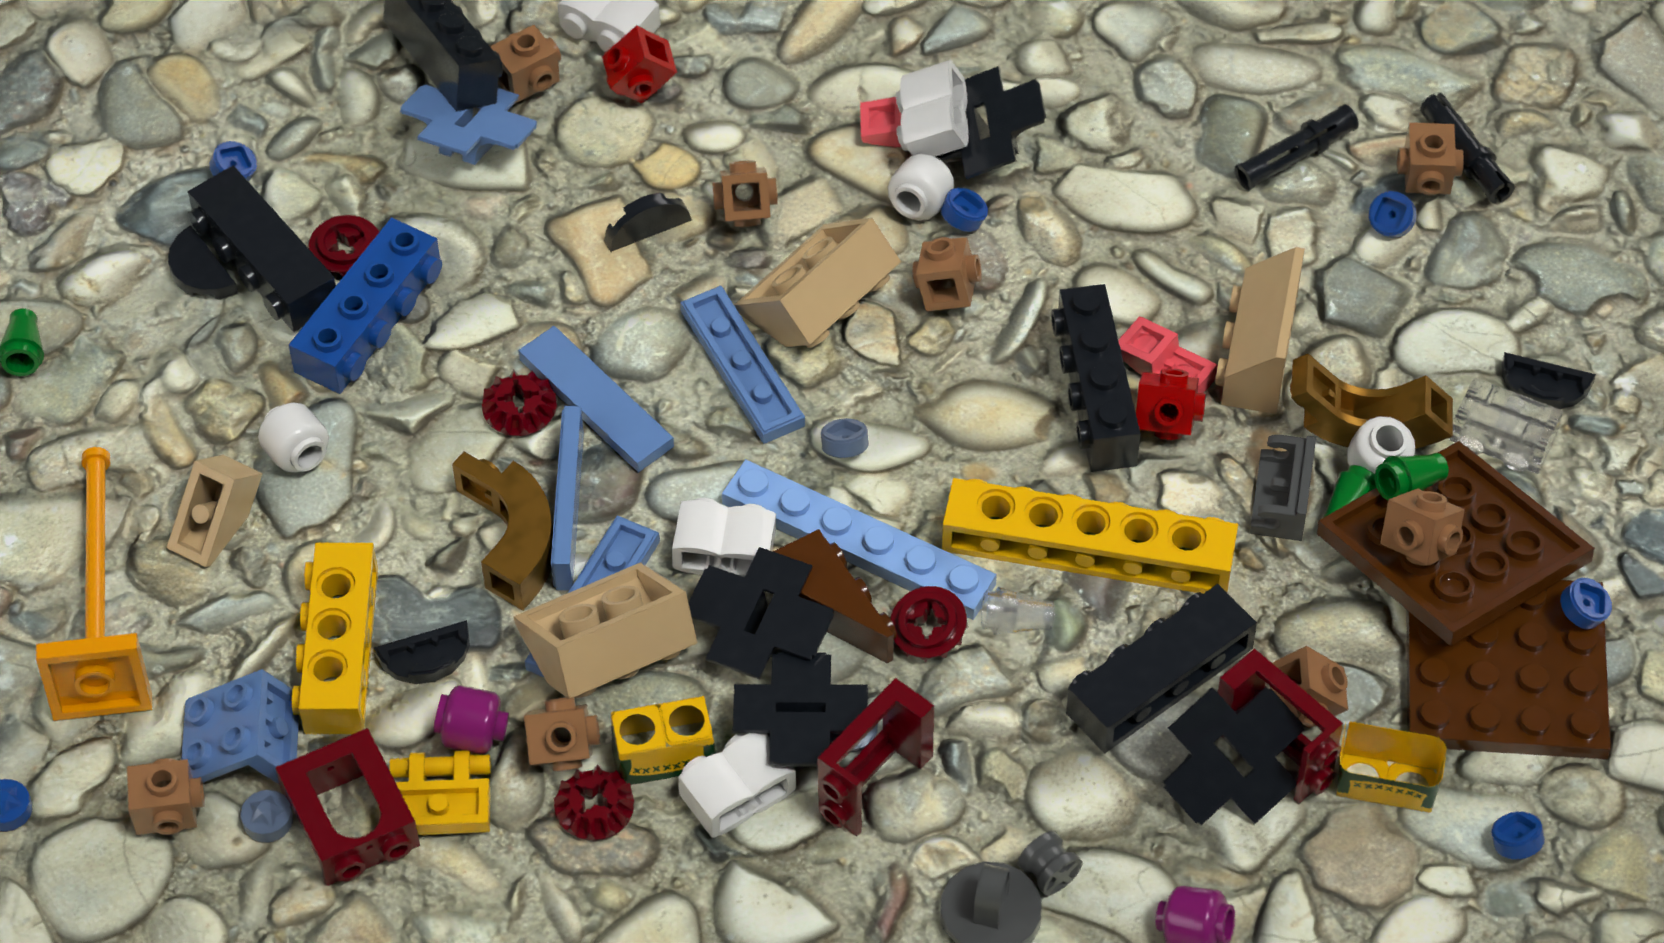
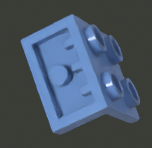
M261 669L188 698L185 702L181 760L188 759L193 778L201 777L202 782L249 765L279 784L275 767L297 758L299 715H293L292 688Z

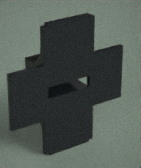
M999 66L964 79L967 90V109L965 113L969 132L967 147L936 156V158L941 161L962 158L967 180L1017 161L1016 154H1019L1016 137L1029 128L1045 123L1046 119L1041 86L1036 79L1004 91ZM985 105L988 126L976 108Z
M759 547L745 577L711 565L707 569L705 568L688 603L692 619L719 630L706 656V660L760 680L772 654L785 652L811 661L812 657L815 658L834 618V609L799 597L813 566ZM764 591L774 594L769 606Z
M777 652V654H772L771 684H734L732 732L770 733L769 764H774V766L818 767V757L830 746V734H841L868 707V685L831 684V654L817 652L815 658L812 657L811 661L785 652Z
M1265 686L1249 702L1234 711L1218 692L1211 687L1168 727L1190 753L1162 781L1165 785L1163 788L1196 824L1203 825L1230 799L1234 801L1253 824H1256L1297 785V781L1276 759V756L1304 731L1303 724L1271 688L1268 689ZM1221 736L1239 757L1253 768L1245 777L1214 744Z

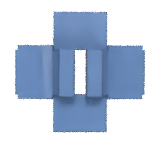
M429 85L420 86L401 106L400 112L427 124V127L418 135L417 140L438 146L439 153L449 157L455 152L462 154V160L473 165L494 144L511 150L518 149L537 128L536 120L508 112L519 99V94L498 88L497 103L476 107L481 110L474 117L473 108L456 112L439 89Z

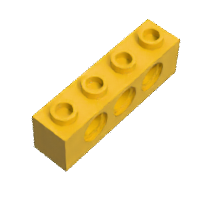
M315 543L313 562L305 563L304 582L306 591H310V600L301 604L300 626L301 631H306L305 644H297L296 669L297 673H302L301 685H294L292 689L293 715H300L304 734H354L364 729L378 579V565L373 543ZM337 595H344L340 598H332ZM332 636H341V637H339V638H337V639H332V640H329V639H328V638H330V637H332ZM330 677H338L337 679H335V680H333V681H328V682L323 681V680H325V679H327V678H330Z

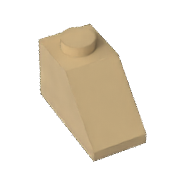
M225 455L195 460L166 548L204 567L211 566L248 518L263 473Z

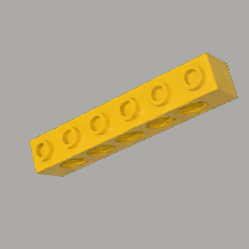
M953 478L943 521L942 549L950 553L1194 593L1201 592L1204 594L1216 584H1219L1228 592L1238 524L1225 522L1216 517L1200 518L1177 514L1166 509L1150 510L1132 507L1122 502L1107 503L1082 499L1073 494L1057 495L1035 491L1023 486L1014 488L989 484L980 479L964 480ZM991 517H999L1002 519H991ZM1036 525H1047L1049 527H1039ZM1092 532L1095 533V535H1088L1085 533ZM1132 540H1140V541H1143V542H1142V543H1137V542H1133ZM1179 548H1189L1191 550H1182Z

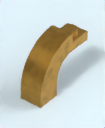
M1309 353L1293 359L1292 381L1290 383L1291 398L1297 405L1304 408V428L1326 441L1349 447L1358 429L1367 420L1378 416L1391 417L1402 422L1410 430L1415 440V449L1453 437V398L1426 375L1392 388L1366 389L1341 381Z
M463 451L452 464L456 491L495 513L507 525L503 537L481 561L485 588L524 611L540 592L551 571L553 529L548 500L537 480L514 460L501 473L492 462L486 459L478 460Z

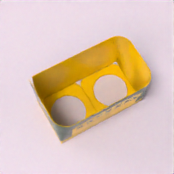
M704 696L611 712L612 753L615 768L620 777L626 783H630V785L679 777L682 774L683 768L694 758L699 756L708 757L716 754ZM704 722L702 729L690 736L679 735L671 729V727ZM655 730L653 737L644 744H630L622 738V736Z
M1349 721L1345 741V722L1336 796L1431 813L1443 778L1447 751L1445 743L1435 736ZM1387 761L1396 762V763H1393V764H1391V765L1389 766L1388 763H1387ZM1354 764H1367L1377 771L1379 777L1347 771V769ZM1413 772L1423 776L1429 786L1396 781V778L1403 773Z

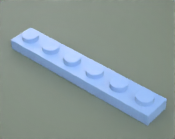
M746 459L722 492V504L725 506L757 504L776 513V529L797 539L819 529L829 544L835 542L840 547L847 562L909 591L925 586H937L951 591L961 600L967 617L972 620L975 619L996 586L997 574Z

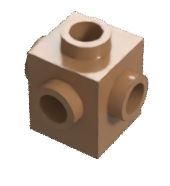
M535 25L513 33L490 46L493 51L498 52L502 60L503 73L498 78V84L503 90L519 94V99L515 103L537 92L544 91L560 81L558 62L561 61V54L559 48L552 38H545Z
M1409 122L1405 147H1399L1397 153V174L1405 175V193H1423L1426 195L1451 194L1454 176L1461 177L1463 171V150L1455 149L1454 124Z
M754 160L730 162L729 170L720 171L721 182L712 183L714 209H723L725 221H734L735 227L760 225L761 218H771L770 205H778L776 178H768L765 167L757 168L756 161ZM743 183L749 184L753 189L752 195L747 199L738 198L735 193L738 185Z
M942 237L933 241L923 242L919 261L913 262L914 284L917 289H920L926 311L971 307L975 282L981 281L982 270L980 258L977 254L972 255L967 237L954 239Z
M1420 489L1388 499L1380 544L1406 555V559L1413 564L1421 566L1433 565L1435 562L1457 553V549L1463 539L1461 527L1465 509L1447 502V498L1440 493L1422 491Z
M1308 646L1272 662L1334 716L1348 710L1346 691L1348 680L1344 667ZM1271 688L1303 725L1308 728L1316 726Z
M574 697L546 700V709L528 711L524 715L530 765L552 763L553 771L583 767L582 759H588L592 756V746L600 745L597 715L589 716L587 704L575 705ZM559 727L566 728L571 734V739H560L556 729Z
M165 758L156 760L151 764L127 766L128 810L136 835L149 833L171 835L180 832L182 829L197 828L196 808L205 806L204 788L201 777L193 778L188 759L175 760Z

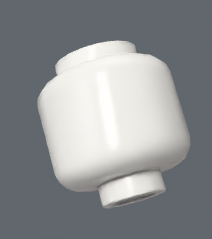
M922 153L912 155L903 162L891 177L888 185V196L892 205L900 214L913 220H927L941 210L948 192L954 189V179L949 168L938 158Z
M292 402L277 406L266 414L260 425L258 439L262 449L278 467L285 472L295 473L309 471L322 462L326 454L329 436L325 426L310 409L301 403Z
M1378 416L1369 419L1358 429L1347 449L1349 466L1358 465L1375 474L1376 468L1389 456L1414 455L1415 440L1410 430L1402 422L1394 418Z

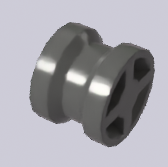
M1048 831L1035 838L1024 849L1018 859L1019 867L1026 874H1033L1037 878V886L1045 895L1055 894L1065 888L1077 876L1083 863L1075 852H1067L1063 848V840L1055 831Z

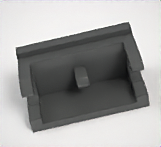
M1271 435L1268 437L1267 446L1283 448L1287 451L1261 449L1249 534L1302 541L1316 437L1307 436V438L1287 435Z

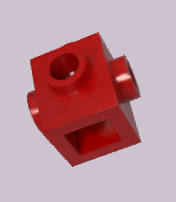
M637 25L602 56L607 75L606 81L610 89L620 96H626L641 104L677 74L669 41Z
M1162 369L1160 374L1143 372L1138 386L1136 407L1139 429L1155 431L1154 435L1156 437L1168 440L1181 439L1183 435L1191 436L1194 422H1203L1206 394L1198 393L1199 378L1188 377L1189 373L1180 369Z

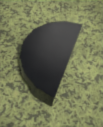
M664 193L643 196L623 208L626 214L614 226L611 223L608 225L604 242L610 252L692 221L689 210L680 198H666Z
M191 225L176 236L169 248L168 264L175 284L192 296L195 295L194 293L214 295L215 299H222L238 293L234 280Z
M1504 352L1502 378L1508 390L1521 402L1535 408L1560 410L1572 407L1587 397L1594 384L1596 374Z
M467 620L374 647L375 658L383 671L398 681L412 684L436 682L452 674L464 662L470 647Z

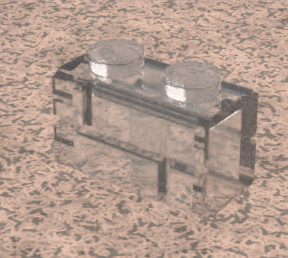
M1474 377L1465 398H1463L1456 412L1453 422V437L1449 441H1460L1477 455L1483 453L1502 460L1508 468L1514 471L1522 472L1528 470L1539 474L1547 454L1556 439L1563 411Z

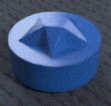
M227 141L216 147L211 156L209 168L212 175L215 176L234 165L249 182L256 170L257 160L254 153L244 144Z
M954 188L948 192L941 207V214L953 227L962 231L972 232L981 227L988 215V207L982 197L974 191L966 188Z
M1384 192L1378 195L1370 205L1369 221L1372 227L1385 237H1402L1411 231L1416 222L1417 213L1413 202L1400 192Z
M1578 578L1565 588L1561 594V606L1565 615L1578 627L1593 629L1605 621L1611 614L1612 602L1608 592L1593 579Z
M12 779L0 780V831H12L27 822L31 816L33 805L28 790L22 783Z
M1511 812L1500 817L1492 826L1491 833L1494 848L1498 854L1505 858L1525 859L1538 853L1544 845L1545 837L1542 823L1537 816L1531 813Z

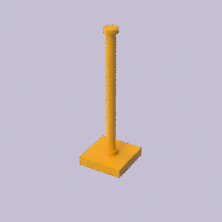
M101 447L86 449L82 453L81 463L82 467L86 470L85 639L36 644V661L54 721L152 710V691L137 633L105 636V470L110 467V453Z

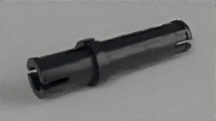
M1438 93L1437 96L1432 94L1427 97L1421 104L1420 111L1429 123L1454 124L1455 149L1463 150L1462 172L1467 178L1474 179L1491 203L1497 204V201L1501 203L1508 199L1514 192L1515 185L1496 163L1497 157L1491 148L1484 147L1443 93Z
M1344 104L1316 121L1314 119L1307 120L1302 123L1299 131L1271 145L1247 161L1235 165L1234 171L1237 180L1244 189L1251 190L1257 184L1287 169L1312 153L1320 155L1327 151L1330 143L1359 128L1355 112L1350 106ZM1324 129L1327 130L1324 134L1318 136L1317 138L1307 142L1306 144L1304 143L1305 140L1320 133ZM1289 150L1287 155L1267 165L1268 161Z

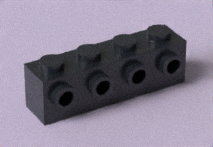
M384 0L383 21L456 112L497 103L498 78L503 73L501 57L483 39L481 32L468 21L459 6H456L452 0Z
M234 165L190 189L188 196L192 210L188 212V217L194 229L201 236L207 234L213 240V246L221 260L226 264L232 262L236 266L239 277L245 287L250 292L255 290L259 292L263 297L267 311L276 321L282 319L293 332L301 329L336 287L335 277Z
M1106 285L1060 289L1058 308L1051 310V322L1054 336H1060L1062 346L1059 347L1063 374L1069 373L1071 383H1068L1071 411H1077L1079 421L1076 422L1079 448L1086 449L1091 472L1136 467L1138 464L1140 429Z
M1216 584L1204 594L1197 592L1189 597L1181 609L1168 619L1160 618L1153 622L1141 638L1130 645L1123 644L1117 647L1109 655L1106 662L1092 672L1086 670L1077 675L1068 688L1066 714L1105 754L1252 650L1257 622L1219 584Z

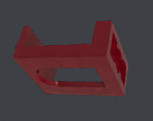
M1254 648L1220 677L1218 694L1236 711L1257 695L1265 687V683H1267L1321 730L1322 733L1313 741H1310L1301 733L1282 751L1300 766L1294 800L1300 804L1313 792L1316 795L1323 793L1335 779L1336 772L1334 768L1336 758L1342 749L1339 744L1344 723Z
M895 678L818 757V805L822 816L831 825L837 828L844 827L855 836L862 832V787L895 752L920 770L933 757L935 705ZM883 719L882 731L845 769L841 767L839 763Z
M368 728L275 767L281 793L288 799L290 806L294 809L321 865L324 881L327 886L339 881L353 880L359 877L366 869L384 861L399 860L409 854L412 849L420 846L415 819ZM363 776L380 809V821L376 828L365 836L357 838L345 837L333 828L317 795Z

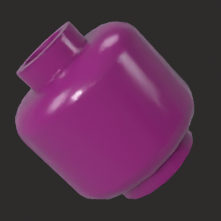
M458 685L451 690L449 695H441L435 717L434 733L441 734L442 744L448 749L467 750L473 754L484 755L490 751L494 740L504 741L509 712L500 711L501 700L497 693Z
M1177 886L1170 893L1167 901L1162 900L1158 904L1155 918L1156 929L1163 932L1165 943H1230L1235 928V909L1232 904H1227L1224 894L1219 890L1193 886Z

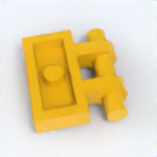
M464 750L455 751L454 756L426 757L425 752H414L409 754V758H390V772L393 778L409 777V782H396L415 819L418 835L490 832L491 788L489 778L471 779L472 775L491 774L490 754L471 755L470 751ZM454 776V780L426 781L427 777Z

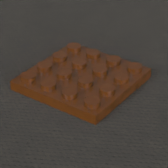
M1460 441L1438 452L1447 461L1449 468L1448 477L1444 481L1437 482L1424 490L1440 493L1447 498V502L1465 509L1461 527L1463 539L1455 555L1437 561L1430 566H1421L1409 562L1406 559V555L1380 544L1388 500L1380 495L1377 488L1320 519L1317 528V535L1450 646L1592 562L1595 549Z
M1560 580L1452 646L1447 644L1406 609L1408 732L1438 737L1445 743L1446 749L1608 759L1611 747L1605 621L1593 629H1584L1578 627L1567 618L1561 606V594L1565 588L1574 582L1573 580Z

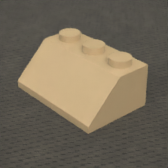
M873 218L824 224L736 302L734 306L740 315L785 347L806 345L807 348H811L829 336L830 331L828 328L837 320L847 318L857 311L860 307L859 300L865 294L874 292L884 286L891 278L889 273L901 261Z
M1294 247L1245 268L1242 286L1233 285L1229 312L1237 313L1235 322L1226 321L1222 348L1229 349L1230 353L1228 359L1219 358L1215 385L1224 386L1221 405L1277 414L1305 248Z
M641 562L513 616L515 625L546 682L565 697L582 698L591 695L601 685L615 679L632 677L638 673L640 668L658 660L663 661L675 658L681 653V650L697 644L686 591Z

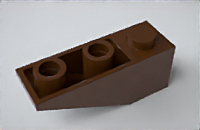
M818 529L773 551L813 566L799 597L834 609V618L827 630L828 633L885 663L893 661L894 639L897 638L894 624L885 612L879 614L871 603L872 598L868 587L860 577L853 578L847 569L845 556L835 542L829 544Z

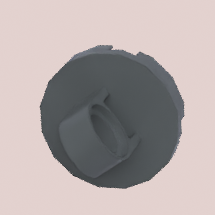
M981 862L963 868L950 878L941 896L940 923L943 930H946V933L954 940L953 943H1032L1040 929L1042 900L1035 883L1021 870L1005 863Z

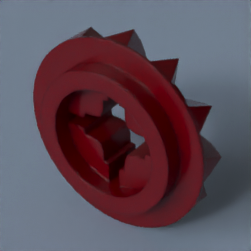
M341 215L332 217L321 223L313 231L309 240V249L331 274L337 272L344 277L379 231L372 222L360 216ZM338 239L348 247L353 246V253L347 254L344 250H339Z
M513 369L509 377L502 379L495 376L493 385L490 388L484 389L481 405L484 418L493 429L506 435L524 436L541 430L552 420L556 412L557 402L556 393L553 392L548 379L541 380L537 378L533 370L528 375H519ZM515 393L522 394L525 400L524 406H522L523 413H519L518 407H515L513 402Z
M937 586L920 587L904 595L895 605L890 618L896 629L897 638L894 639V642L907 657L911 655L925 662L929 658L938 656L946 658L948 652L956 645H962V637L966 628H968L967 614L961 600L951 591ZM932 609L937 623L944 625L934 627L932 635H929V639H926L922 627L918 626V624L926 623Z
M598 765L593 770L584 772L576 769L571 778L567 781L561 780L559 791L556 797H554L555 815L562 828L577 838L584 840L609 838L620 832L629 823L633 815L634 796L631 785L620 777L617 770L612 773L603 771ZM603 791L602 798L605 806L601 807L594 804L590 809L585 810L586 805L583 796L587 795L593 798Z

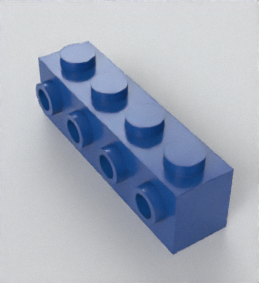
M391 217L290 342L289 350L294 373L338 394L343 392L351 380H357L365 368L366 361L377 348H382L387 343L392 328L402 316H407L412 311L418 295L427 284L434 283L438 278L442 268V260L440 259L437 238Z

